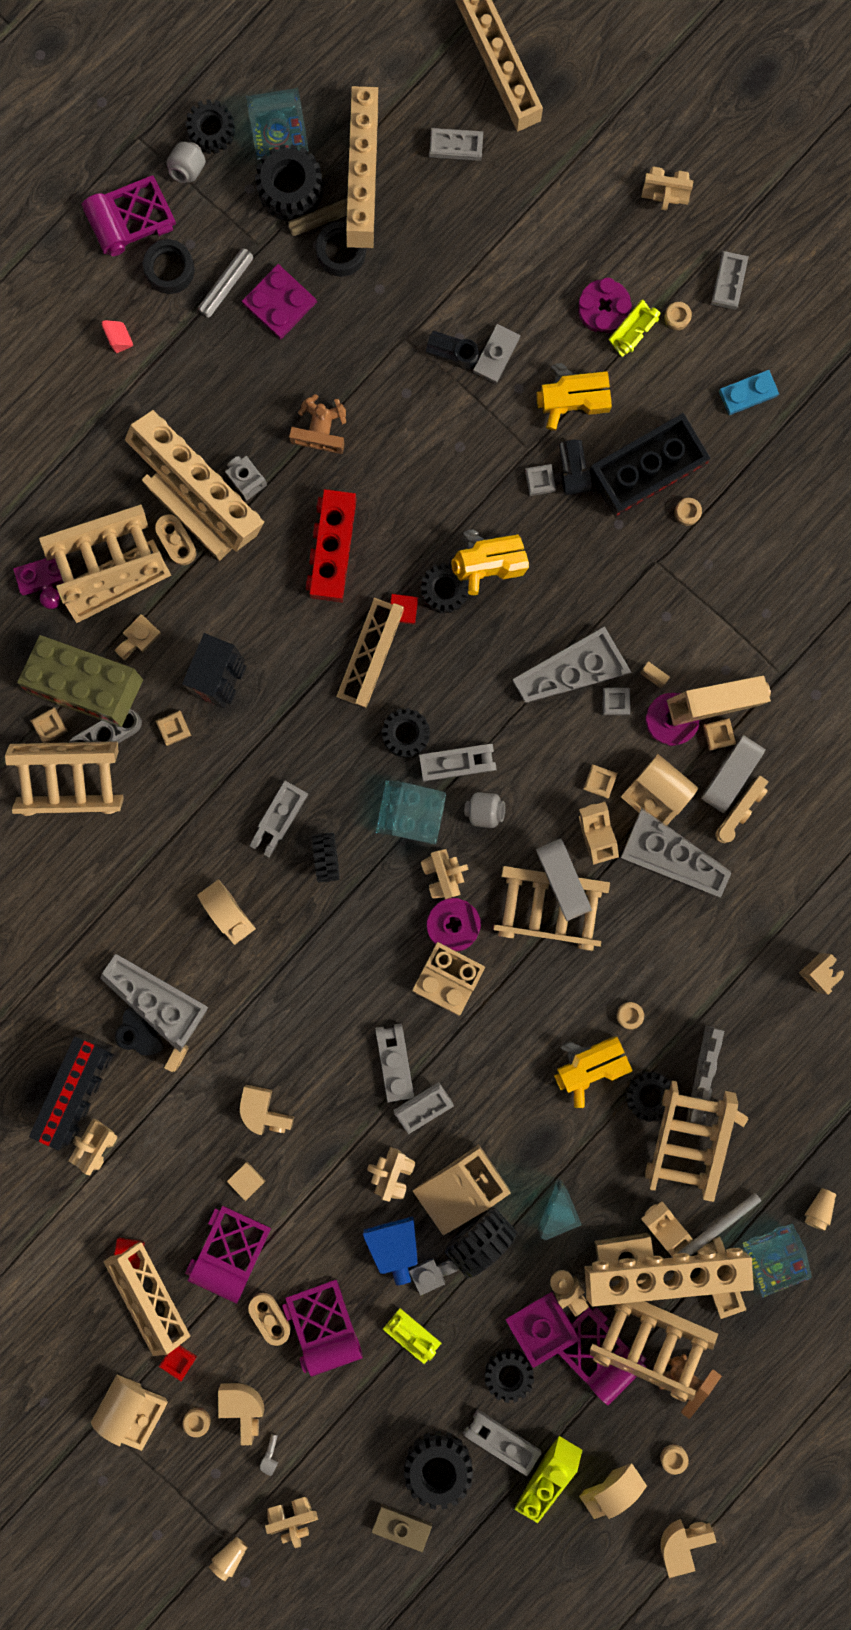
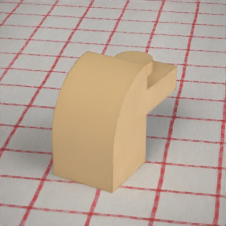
M606 802L591 804L579 809V821L593 865L619 857L617 841L610 826Z
M219 879L197 895L214 923L234 945L256 929Z
M245 1085L240 1103V1114L248 1129L259 1135L263 1134L265 1125L270 1126V1131L285 1133V1129L291 1130L294 1116L268 1111L272 1090Z
M663 1202L651 1206L646 1211L645 1216L641 1218L671 1256L693 1241L688 1232Z
M221 1384L218 1390L219 1418H240L241 1445H252L254 1436L259 1435V1419H254V1417H262L264 1413V1403L261 1396L254 1388L246 1384Z
M631 1463L612 1470L602 1484L585 1489L579 1497L594 1519L605 1515L610 1519L629 1508L640 1497L647 1485Z
M679 1519L666 1528L662 1535L660 1546L669 1578L695 1571L690 1549L716 1543L714 1531L710 1523L697 1522L691 1524L688 1529H684L682 1521Z

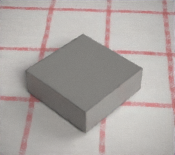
M551 464L525 468L529 496L556 491Z
M630 688L602 689L603 715H630Z

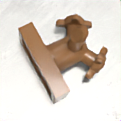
M314 394L312 397H308L303 401L298 413L302 416L308 411L312 415L309 430L291 427L289 437L291 444L343 454L344 438L329 435L333 419L340 417L342 425L346 423V409L343 407V404L340 403L339 399H335L336 407L328 410L324 404L316 405L314 403L318 399V395Z
M682 1354L673 1359L669 1358L667 1364L671 1365L672 1369L664 1371L663 1376L679 1382L687 1362L686 1355ZM713 1369L705 1380L702 1381L693 1375L689 1388L696 1390L693 1401L689 1400L681 1413L690 1419L709 1396L722 1376Z

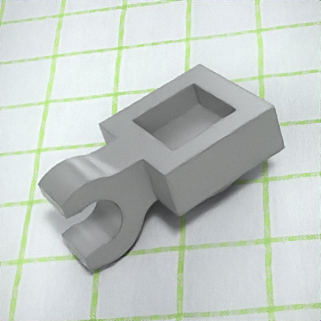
M432 1258L410 1268L409 1272L421 1296L445 1285L443 1276L450 1275L459 1269L450 1259L437 1265L435 1259Z

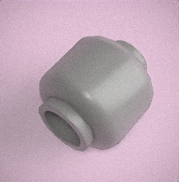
M179 142L170 153L166 164L169 174L174 180L186 183L197 179L206 161L201 148L193 142Z
M477 792L473 794L470 801H466L464 813L475 827L495 828L499 822L504 820L505 802L501 801L498 794Z

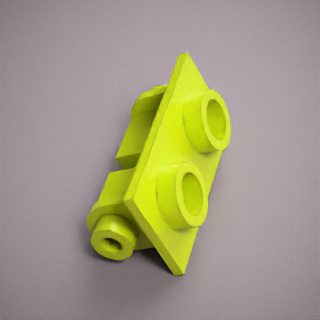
M643 299L637 304L608 339L621 357L627 355L628 352L632 353L634 351V347L644 337L642 333L644 331L648 332L654 323L659 321L658 316L660 312L654 307L650 310Z
M401 1308L383 1328L386 1333L423 1364L435 1356L436 1349L441 1345L439 1340Z

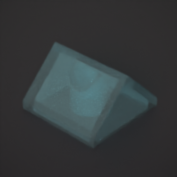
M557 1179L538 1226L540 1237L544 1240L582 1225L563 1181Z

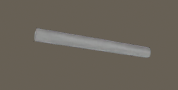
M753 1193L678 1253H686L692 1256L761 1202L759 1196Z

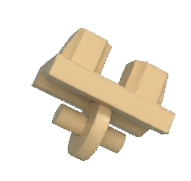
M652 167L649 174L646 173L641 198L662 202L661 210L667 211L669 203L688 205L693 188V180H689L688 172L678 171L675 172L674 177L664 176L665 171L662 168Z
M446 849L433 852L430 857L421 861L424 873L427 875L437 872L440 881L429 885L432 898L445 897V899L461 895L458 884L464 882L461 872L469 870L467 864L459 866L457 857L449 859Z
M92 1119L82 1138L74 1137L72 1143L77 1147L71 1155L69 1162L77 1166L84 1174L91 1175L93 1170L101 1168L104 1162L102 1154L106 1147L109 1148L114 1145L117 1136L99 1120Z
M390 1147L386 1158L379 1157L377 1166L368 1165L367 1170L373 1173L371 1183L377 1185L374 1193L379 1195L382 1200L389 1202L391 1198L403 1199L406 1185L398 1182L397 1179L400 1172L410 1175L413 1172L415 1162L398 1149Z
M558 1270L551 1276L550 1285L562 1309L568 1306L576 1317L589 1307L582 1295L585 1293L576 1276L573 1278L565 1270Z
M306 1497L291 1501L295 1514L294 1517L286 1519L283 1505L268 1508L269 1524L265 1525L267 1534L272 1535L289 1529V1533L281 1535L282 1543L292 1541L295 1548L301 1547L300 1538L308 1536L309 1531L307 1527L299 1530L297 1527L318 1520L317 1512L312 1511Z

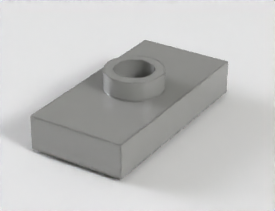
M431 128L429 157L481 161L483 131Z
M726 251L722 252L711 305L737 310L749 256Z
M497 324L473 373L497 384L521 335Z
M438 1082L394 1109V1114L407 1133L410 1134L454 1107V1104Z

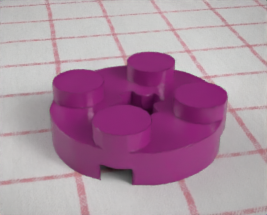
M612 278L596 280L590 283L581 294L579 317L583 324L591 331L613 333L630 313L632 307L630 295L624 286L615 282ZM600 301H608L610 303L609 312L605 309L602 311L598 309Z
M666 693L657 697L650 704L645 717V723L650 735L657 742L667 746L684 744L696 734L699 727V720L677 726L667 724L668 718L666 715L670 713L667 700L680 693Z
M449 898L439 902L431 910L427 920V930L431 940L435 944L439 942L456 952L470 947L477 939L481 927L480 917L476 909L467 901L458 898ZM450 917H455L456 921H461L462 926L458 927V932L453 933L452 929L446 928V924L450 922Z

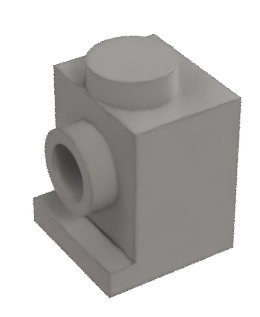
M237 456L227 464L229 468L225 471L227 477L246 501L267 486L266 480L247 456L242 459L240 456ZM247 470L249 472L248 476L241 478L239 474Z

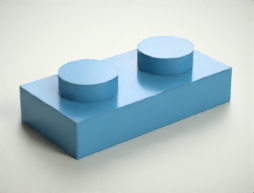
M770 370L719 390L728 415L779 395Z

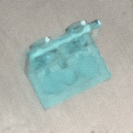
M386 781L376 833L436 844L446 793L404 782Z

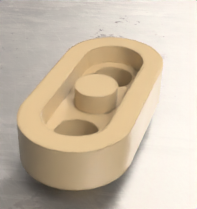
M170 514L160 517L156 523V533L171 559L178 565L192 563L196 557V548L181 521L176 516ZM174 526L175 530L173 533L167 534L166 528ZM182 548L188 550L187 555L184 557L179 556V550Z
M256 1294L249 1303L248 1309L251 1318L266 1342L274 1346L282 1345L290 1335L289 1322L270 1294ZM265 1302L268 1305V1309L262 1311L258 1308V1304ZM278 1325L282 1328V1332L276 1334L273 1332L272 1327Z

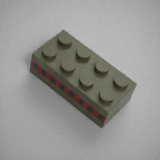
M40 635L17 683L28 694L122 727L143 679L134 668Z

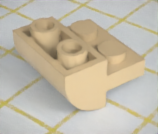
M657 754L622 794L621 798L636 811L640 812L642 807L665 825H668L695 795L698 787Z
M437 942L412 992L460 1016L485 966Z
M116 1375L93 1417L91 1425L99 1435L118 1446L123 1443L142 1451L168 1402L165 1397L143 1389L140 1383Z

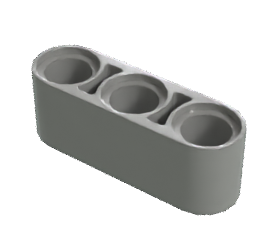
M130 709L127 715H133L134 724L130 728L118 727L105 721H100L73 737L69 743L101 742L99 733L105 728H109L111 731V737L106 742L120 743L140 730L142 726L141 717Z
M742 735L704 791L701 799L724 813L735 799L766 749Z
M561 838L537 848V855L566 921L592 911Z

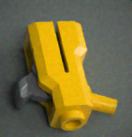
M562 363L553 364L550 371L556 375L555 383L542 385L541 391L536 393L538 408H543V414L550 413L546 428L555 431L560 415L565 414L567 411L583 410L588 415L609 413L612 404L610 390H608L610 385L607 371L578 375L570 372Z
M474 529L467 530L462 534L460 540L468 543L467 549L458 551L451 562L453 573L457 575L460 581L469 580V595H478L479 580L486 576L497 575L502 579L523 576L529 568L526 552L520 551L524 549L519 535L483 539L478 536L479 533Z
M617 1036L591 1047H582L568 1041L563 1043L560 1048L568 1052L569 1064L557 1068L559 1074L554 1075L560 1090L566 1089L568 1093L574 1091V1108H585L584 1090L589 1088L590 1083L603 1077L614 1080L632 1072V1068L626 1055L624 1056L625 1052Z

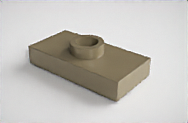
M381 1504L372 1533L423 1552L432 1523Z

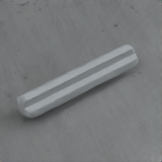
M245 248L238 252L198 306L201 314L208 318L211 317L253 260L251 252Z

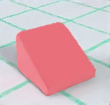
M108 320L102 321L101 325L116 354L133 346L124 323Z

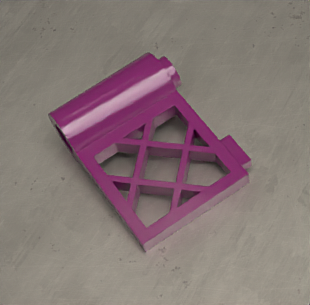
M153 175L105 195L102 193L92 195L81 204L104 254H110L111 256L122 254L127 244L156 232L158 236L173 231L172 226L176 225V221ZM151 185L155 193L152 201L139 197L140 189ZM123 196L132 201L127 211L117 207L114 200ZM135 202L149 206L146 217L132 213ZM153 208L163 211L167 217L166 220L159 223L149 218ZM129 218L142 222L141 230L130 234L126 227Z
M222 1206L221 1210L215 1208L208 1223L213 1226L197 1261L191 1260L185 1274L189 1276L188 1282L237 1304L271 1228ZM225 1213L236 1218L239 1229L224 1234L220 1223ZM240 1220L250 1225L242 1227ZM254 1226L264 1231L259 1242L248 1245L243 1230ZM219 1228L221 1236L214 1238ZM240 1232L245 1247L230 1252L225 1237ZM222 1239L227 1254L218 1258L208 1254L207 1251L211 1243ZM257 1246L252 1256L250 1248ZM247 1250L250 1263L246 1271L235 1266L232 1255ZM229 1257L231 1264L222 1259Z
M337 1279L285 1298L287 1303L282 1306L287 1321L293 1320L303 1350V1357H300V1363L304 1373L309 1372L310 1376L313 1377L363 1359L362 1350L354 1332ZM333 1287L336 1295L332 1308L318 1301L322 1291ZM318 1292L315 1299L309 1297V1295ZM305 1298L313 1302L307 1317L296 1311L293 1301ZM316 1304L330 1311L324 1325L310 1319ZM337 1304H339L341 1312L335 1310ZM333 1313L343 1317L347 1329L336 1332L327 1327ZM299 1318L305 1320L302 1327ZM309 1322L322 1330L316 1340L307 1343L303 1331ZM324 1331L331 1333L330 1335L322 1337Z
M588 1307L572 1323L574 1329L578 1326V1336L580 1338L578 1341V1354L566 1353L564 1350L558 1354L590 1386L593 1392L609 1406L637 1376L609 1364V1367H605L597 1363V1369L590 1377L581 1369V1358H594L590 1354H581V1338H597V1346L600 1347V1338H606L607 1335L600 1334V1327L606 1333L609 1330V1327L604 1323L608 1318L597 1307L593 1310ZM588 1315L597 1323V1334H581V1322ZM618 1337L615 1343L619 1347L613 1353L627 1359L631 1349ZM642 1353L637 1364L646 1368L647 1366L644 1361L647 1358ZM571 1357L578 1358V1365Z

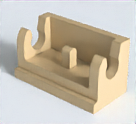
M819 953L799 974L817 993L829 995L832 992L831 988L842 979L844 971L841 970L837 972L836 976L831 977L833 969H829V967L833 966L837 959L832 954Z

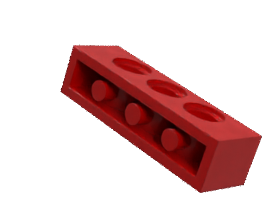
M324 489L323 497H318L317 513H321L320 523L314 524L313 538L317 539L316 549H311L309 561L310 565H314L313 574L308 575L306 581V591H310L311 599L343 603L357 500L356 493ZM333 514H337L342 518L341 522L335 526L327 523L328 517ZM329 540H334L338 543V547L335 551L328 552L323 548L324 544ZM323 567H332L335 570L333 576L330 578L322 577L320 571Z

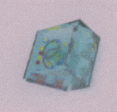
M298 88L246 96L257 160L261 159L264 154L270 156L269 150L275 148L276 151L280 150L279 145H285L286 149H288L292 144L297 145V150L299 151L302 147L309 151Z
M793 1224L778 1227L770 1233L752 1237L747 1242L742 1243L744 1251L752 1257L753 1277L762 1298L812 1278L806 1249Z

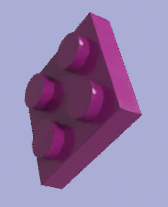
M277 264L243 299L242 303L281 340L317 301L286 270Z
M553 1291L505 1319L533 1368L580 1340L564 1310L557 1302Z

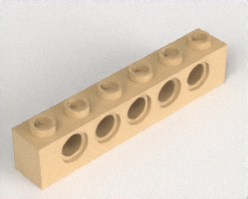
M455 0L517 132L540 122L543 107L492 0Z
M352 86L346 230L347 247L373 248L378 87Z
M154 410L130 425L125 441L235 552L258 535L264 524L258 513L253 511L241 499L240 495L234 492L223 481L222 477L215 473L205 463L203 458L196 454L186 444L185 440L178 436Z
M740 1248L726 1249V1253L717 1254L715 1251H701L696 1256L677 1253L673 1255V1258L662 1259L661 1256L646 1257V1261L626 1258L619 1260V1263L609 1264L606 1261H596L592 1263V1266H585L586 1297L591 1306L754 1290L752 1257ZM727 1265L726 1272L723 1275L717 1276L719 1267ZM701 1268L698 1277L690 1278L693 1269ZM674 1270L673 1278L669 1281H663L664 1274L667 1271ZM647 1273L645 1282L641 1284L636 1283L637 1277L640 1274ZM621 1276L618 1285L609 1286L612 1277Z

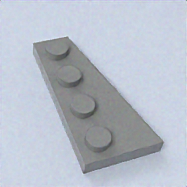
M604 626L519 675L512 681L524 702L529 703L630 674L631 671Z
M641 807L621 858L721 898L731 871Z
M117 954L114 955L100 978L179 1052L182 1051L208 1009L204 1004Z
M705 1026L691 1093L693 1098L710 1101L712 1092L710 1087L712 1079L716 1074L717 1059L725 1032L721 1029ZM688 1108L685 1122L705 1125L706 1114L702 1110Z

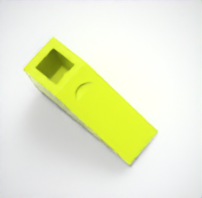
M559 1436L542 1459L516 1504L515 1510L538 1523L577 1473L582 1449Z

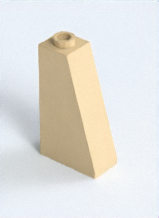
M759 676L688 690L668 699L667 703L673 726L761 706L771 701V691L769 684L765 681V677Z

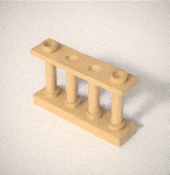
M142 505L39 538L47 561L55 559L64 583L57 585V589L63 604L75 602L82 597L144 576H153L159 571L165 570L160 551L151 554L142 529L148 528ZM132 533L141 558L125 562L116 538ZM107 542L115 566L100 571L91 546ZM81 550L90 575L74 580L65 555Z
M118 742L10 744L5 754L6 765L18 767L21 797L16 798L12 813L30 816L36 813L102 812L104 814H112L120 811L123 795H113L110 764L116 762L119 752ZM96 763L99 765L102 795H86L83 764ZM57 764H69L72 766L75 796H59L56 773ZM29 765H42L45 767L48 796L32 797Z
M507 866L502 867L501 877L507 878L508 891L502 926H493V930L499 931L498 936L514 938L516 933L578 943V949L593 951L594 946L601 947V941L592 940L598 898H601L602 893H609L610 882L579 878L583 890H586V896H588L587 899L592 911L585 913L582 938L566 936L568 921H566L560 906L555 934L539 932L545 890H548L550 885L545 872ZM522 881L533 882L532 887L535 888L529 930L513 928L519 885L522 886Z
M671 1081L670 1089H665L662 1105L665 1106L653 1160L652 1163H647L645 1178L649 1179L650 1190H656L658 1178L697 1185L698 1189H702L703 1200L714 1202L738 1108L736 1093L725 1091L723 1100L714 1102L678 1095L677 1082ZM682 1106L716 1113V1116H719L717 1125L713 1124L711 1127L674 1120L675 1107ZM673 1130L710 1137V1140L713 1141L711 1149L707 1148L704 1151L667 1144L669 1132ZM664 1154L703 1161L704 1165H707L705 1173L701 1172L698 1175L661 1168Z
M645 1301L612 1304L611 1306L615 1307L616 1314L602 1347L600 1348L592 1344L590 1355L594 1357L593 1360L605 1367H609V1364L662 1387L670 1391V1395L677 1400L686 1402L688 1399L693 1401L696 1390L689 1388L690 1382L703 1350L707 1348L713 1350L718 1334ZM632 1314L640 1318L641 1326L629 1355L625 1359L611 1352L626 1316L629 1317ZM659 1326L666 1330L667 1336L653 1370H649L638 1365L637 1362L651 1328ZM684 1337L690 1340L693 1346L679 1382L663 1376V1373L677 1339Z

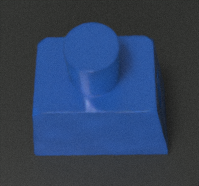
M413 1216L364 1229V1239L380 1274L392 1272L396 1286L411 1282L408 1267L418 1264Z

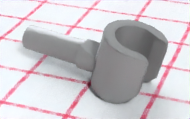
M271 1434L267 1451L260 1463L261 1471L269 1476H272L278 1462L271 1459L278 1437L276 1434Z

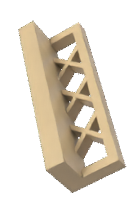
M158 473L152 478L147 474L142 479L145 486L219 561L232 550Z
M153 539L147 542L150 551H153V553L159 552ZM137 547L123 554L125 562L141 558ZM111 560L99 566V570L102 571L114 567V561ZM163 560L165 570L159 571L153 576H144L82 597L78 601L67 602L65 605L76 623L171 576ZM87 572V573H85V574H83V575H81V576H79V577H77V578H75V579H78V578H81V577H84V576H87V575H90V574H89V572Z
M374 598L336 696L337 698L367 709L403 614V606L395 603L392 605ZM377 606L388 610L391 609L387 621L378 625L374 618ZM373 620L375 627L369 629L370 624ZM377 630L380 636L378 645L368 650L364 641L367 634ZM363 645L366 651L359 654ZM375 651V653H374V655H373V658H372L371 655H370V653H372V652ZM368 655L371 662L368 671L359 675L355 663L357 659ZM354 670L356 676L350 679L352 671ZM358 679L361 689L357 699L345 695L344 692L347 684Z
M142 1242L134 1244L122 1254L110 1256L103 1261L153 1356L167 1355L191 1337ZM136 1252L141 1260L139 1270L134 1269L128 1260ZM144 1276L150 1278L153 1283L152 1293L145 1292L143 1288ZM157 1300L162 1301L166 1307L164 1317L158 1316L155 1311ZM169 1324L175 1325L180 1334L172 1342L167 1334Z

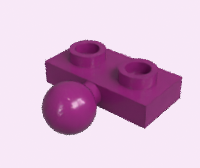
M45 558L14 568L18 587L23 596L43 590L40 594L41 604L47 609H54L59 606L61 598L59 592L53 586L64 582L55 559L47 561Z

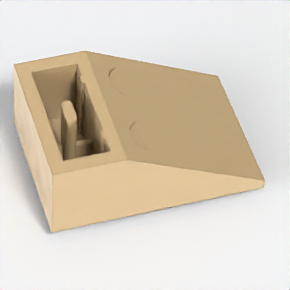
M479 1144L413 1190L442 1235L449 1233L483 1213L511 1194L509 1187Z

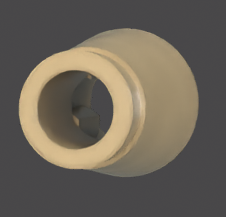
M821 1188L805 1213V1223L825 1231L826 1227L831 1224L836 1194Z
M235 1537L233 1541L211 1559L210 1570L220 1579L226 1581L228 1577H232L248 1546L241 1539Z

